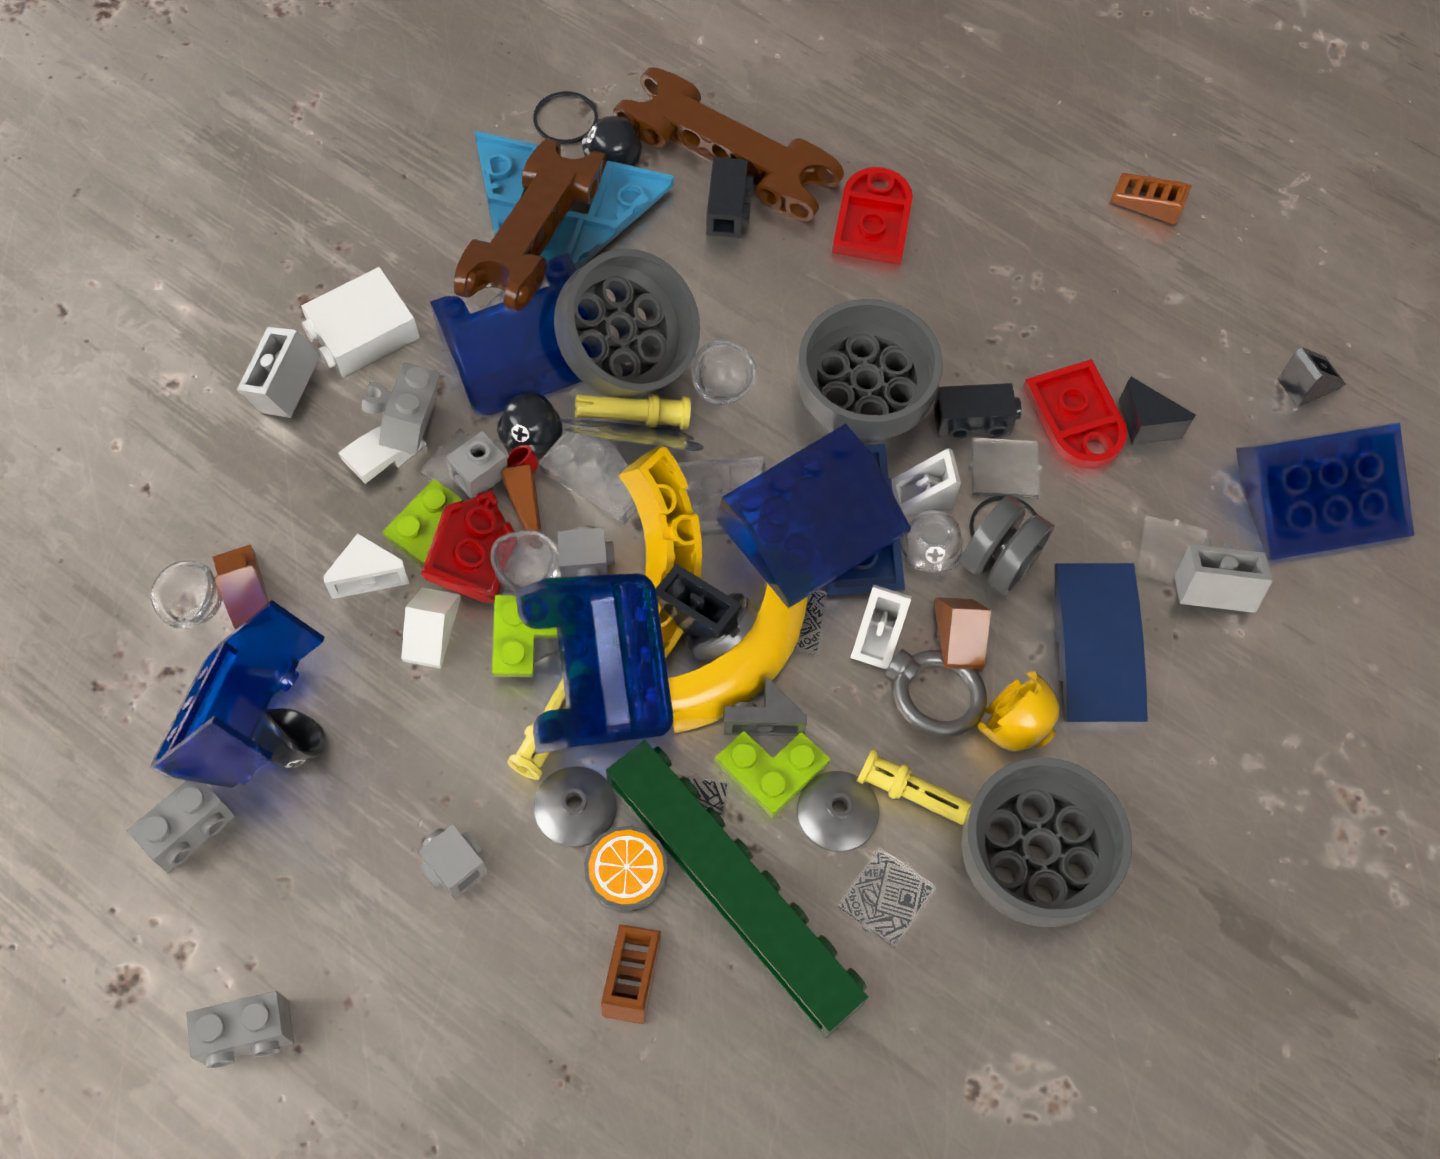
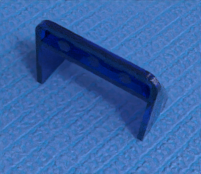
M569 253L554 257L547 263L545 278L549 286L538 289L534 298L521 311L517 312L506 309L504 302L470 314L465 302L457 296H445L430 301L439 338L466 398L476 413L493 415L504 411L508 401L519 393L536 392L544 396L582 382L563 358L554 329V314L558 296L567 280L577 271ZM578 306L579 315L584 320H588L586 311ZM582 343L586 353L591 358L590 348Z

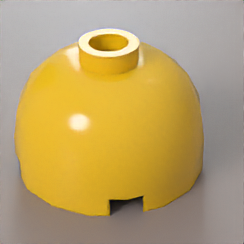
M1036 671L1026 673L1030 680L1024 684L1018 679L1010 683L986 708L985 712L992 714L986 724L981 720L978 723V729L1000 748L1014 752L1025 751L1035 745L1038 748H1042L1056 734L1053 727L1059 717V704L1055 692Z

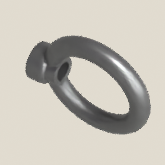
M901 649L884 675L894 681V700L902 716L918 730L937 737L959 736L973 729L982 719L987 706L986 687L976 669L949 668L958 673L967 683L971 693V704L967 712L958 719L951 721L935 720L924 715L914 705L909 693V684L917 672L924 667H944L942 650H927L911 655L904 649Z

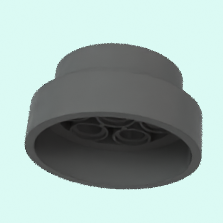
M616 249L595 257L578 269L567 280L556 302L554 329L561 354L579 379L603 394L618 398H636L667 386L686 371L698 347L700 318L696 301L690 288L671 265L645 251ZM606 289H609L614 294L615 302L608 298ZM578 306L586 311L588 320H584L579 315ZM638 308L644 311L646 321L639 316ZM610 325L617 329L619 339L611 334ZM582 343L590 348L591 358L586 353ZM641 343L648 348L649 357L643 353ZM614 361L621 366L622 376L616 373L613 366Z
M859 299L844 302L820 314L806 330L799 349L797 366L798 391L808 411L833 434L859 443L883 441L910 430L931 409L942 375V352L938 340L929 326L908 309L891 302L875 299ZM889 368H896L900 371H893ZM826 372H833L837 375H829ZM860 386H868L871 389H864ZM894 399L903 400L905 403L896 402Z
M1038 757L1009 764L992 775L984 783L966 814L962 828L961 847L964 864L972 883L991 906L1007 917L1024 924L1038 927H1060L1076 923L1090 916L1118 890L1131 862L1132 834L1127 815L1120 801L1099 777L1069 761ZM1031 804L1040 811L1041 818L1034 819L1027 816L1023 810V805ZM1069 822L1076 826L1079 831V837L1067 835L1062 829V823ZM999 826L1003 828L1008 834V840L999 841L991 835L989 827ZM1030 844L1041 846L1046 852L1047 859L1039 860L1033 857L1028 846ZM1068 863L1079 864L1085 871V879L1074 877L1068 869ZM1002 866L1008 868L1014 876V882L1006 883L1001 881L995 873V867ZM1036 885L1047 887L1052 893L1053 901L1045 902L1040 900L1035 893L1034 887Z

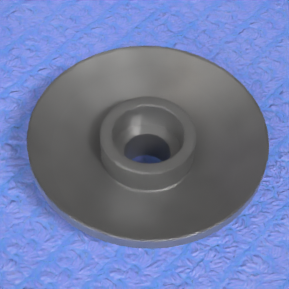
M567 767L554 772L540 785L534 799V816L539 829L549 840L565 847H583L594 843L601 834L610 829L616 815V798L611 785L601 774L585 767ZM577 796L581 798V805L577 808L568 807L566 803L570 797Z
M830 771L820 774L803 788L797 804L799 825L806 837L820 848L834 852L856 849L870 839L877 827L879 804L876 795L866 782L863 784L857 782L858 776L843 771ZM842 801L846 804L847 810L838 813L832 808V803Z

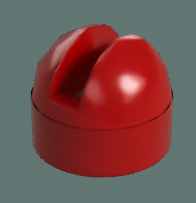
M520 445L508 453V468L530 465L533 474L536 473L538 459L530 446Z

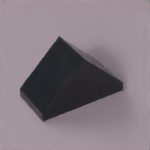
M1303 347L1294 352L1277 379L1297 407L1346 385L1326 356Z
M1132 376L1119 398V404L1132 445L1182 439L1196 414Z
M677 564L674 565L652 593L655 600L686 635L719 638L742 608L741 603Z

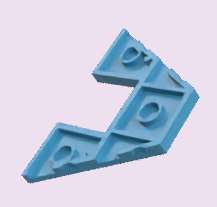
M475 131L494 235H496L526 191L522 186L523 169L527 159L539 145ZM607 160L601 182L588 215L569 210L540 255L546 259L545 274L569 279L578 269L674 186V175Z

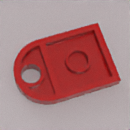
M870 167L856 172L848 179L843 191L832 253L901 265L913 198L912 189L903 176L887 168ZM883 182L888 188L876 189L871 184Z
M1092 359L1025 380L1023 388L1053 448L1061 458L1074 466L1094 469L1106 466L1118 457L1127 437L1126 424ZM1097 442L1101 444L1105 449V453L1095 454L1091 452L1087 447V443Z

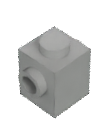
M481 431L447 455L446 462L449 475L470 498H474L502 480L501 470L508 468L507 459L509 455L500 441L497 439L491 441Z
M585 525L579 526L574 530L557 531L562 583L578 582L589 585L608 579L607 565H615L613 541H605L604 528Z
M453 824L445 830L440 828L431 833L424 840V847L418 851L425 862L419 869L434 888L442 883L454 899L458 898L488 873L484 862L478 856V853L482 851L479 843L468 830L460 834Z

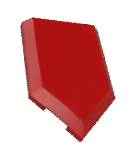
M492 489L478 494L477 497L463 502L458 501L443 508L421 571V575L425 580L483 603H495V595L499 593L517 536L510 522L505 521L497 506L499 502Z

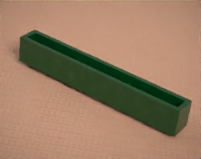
M644 739L606 769L607 781L649 832L660 841L666 852L808 1019L827 1038L865 1004L869 997L864 992L867 989L865 982L855 970L849 968L846 971L836 960L835 957L838 953L825 936L820 935L816 937L806 925L809 919L804 911L795 902L788 904L778 893L781 887L776 879L767 870L760 872L750 861L753 855L748 847L739 838L733 841L723 830L726 825L721 816L712 807L706 810L696 799L699 794L694 785L685 776L679 779L669 768L672 766V762L667 754L659 746L653 749Z

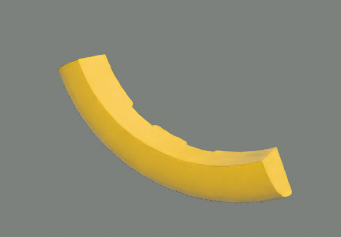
M660 446L641 456L618 475L632 496L641 518L646 543V568L638 602L629 620L612 641L634 661L650 668L659 667L683 633V630L655 600L652 594L675 564L700 579L702 567V538L699 517L692 510L686 491L688 483L668 448Z
M787 551L767 552V587L752 629L736 646L711 663L689 673L666 678L675 734L694 730L722 719L725 706H733V704L738 702H751L764 690L765 678L773 681L780 673L799 640L800 630L807 609L808 578L806 563L802 556Z

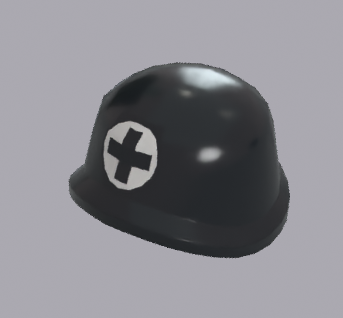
M606 116L599 119L592 126L591 130L585 133L582 139V150L584 156H587L592 151L606 153L608 161L635 167L641 156L642 143L630 121L619 116Z
M524 392L515 395L508 401L498 422L497 432L501 442L511 449L520 445H528L534 453H542L553 449L561 440L562 422L559 421V414L545 396L536 392Z
M263 707L253 736L254 745L262 757L275 765L286 768L300 766L306 760L318 757L323 751L326 741L323 728L315 720L297 710L287 708L268 709Z

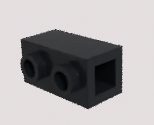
M713 157L706 213V235L741 238L742 224L749 225L751 203H745V196H752L754 175H747L748 160Z
M1012 383L938 387L933 405L938 438L950 437L955 440L964 439L968 436L986 435L991 438H997L1005 434H1011L1015 421L1021 418L1022 412L1021 400L1019 397L1014 396Z

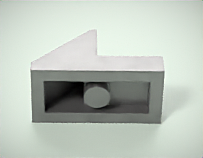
M765 678L764 707H757L756 704L751 702H738L733 704V706H725L724 735L738 736L743 731L749 736H797L801 731L805 734L807 715L769 678Z

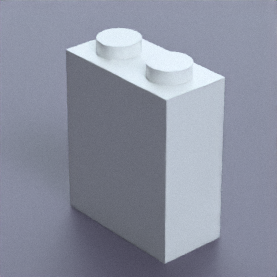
M380 267L301 305L306 318L305 321L301 322L304 331L311 342L319 341L322 347L318 350L328 368L335 366L342 378L420 338L415 318Z

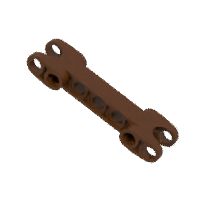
M648 68L640 77L642 88L652 100L647 102L621 100L613 110L614 116L623 117L630 121L637 132L638 138L652 147L662 148L671 140L712 162L713 157L748 160L747 175H754L753 183L757 185L755 188L757 198L767 207L799 221L812 220L819 210L816 199L804 188L805 186L836 187L844 177V170L841 164L821 148L800 138L793 139L786 147L700 103L701 94L694 84L660 68Z
M550 139L542 141L527 159L523 169L522 186L526 191L492 241L489 243L473 239L462 253L455 271L454 293L458 296L469 298L484 288H499L505 291L504 305L506 309L517 312L523 310L534 298L545 277L546 259L540 255L575 201L587 205L592 204L607 163L606 153L592 151L583 158L569 159L560 156L561 145L558 141Z

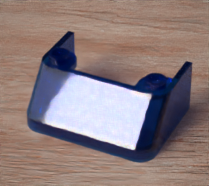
M269 601L221 641L205 658L151 762L150 768L167 778L233 788L239 783L245 785L254 773L268 763L273 756V753L252 740L261 717L262 708H267L271 698L280 690L287 692L294 685L299 677V672L296 668L300 660L322 644L325 636L275 601Z

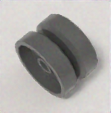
M1009 494L985 518L968 543L959 561L962 567L975 576L983 574L994 563L988 575V584L1004 596L1010 593L1021 578L1029 572L1041 555L1055 528L1052 523L1039 514L1027 519L1019 528L1025 516V505Z

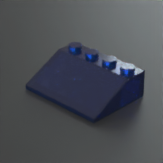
M1400 423L1377 424L1236 448L1241 487L1267 560L1414 536Z
M847 424L840 426L722 496L717 522L788 609L911 530L908 520L871 452Z

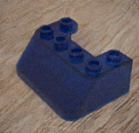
M634 573L545 578L515 590L518 615L526 626L532 629H557L567 708L543 712L535 720L533 736L536 754L655 738L665 735L670 730L673 724V710L657 594L653 582L647 576Z

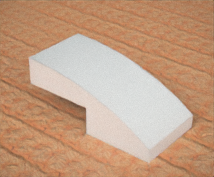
M381 426L361 436L338 452L341 460L365 484L391 463L398 468L413 456L410 453L379 445ZM423 438L418 451L427 445Z

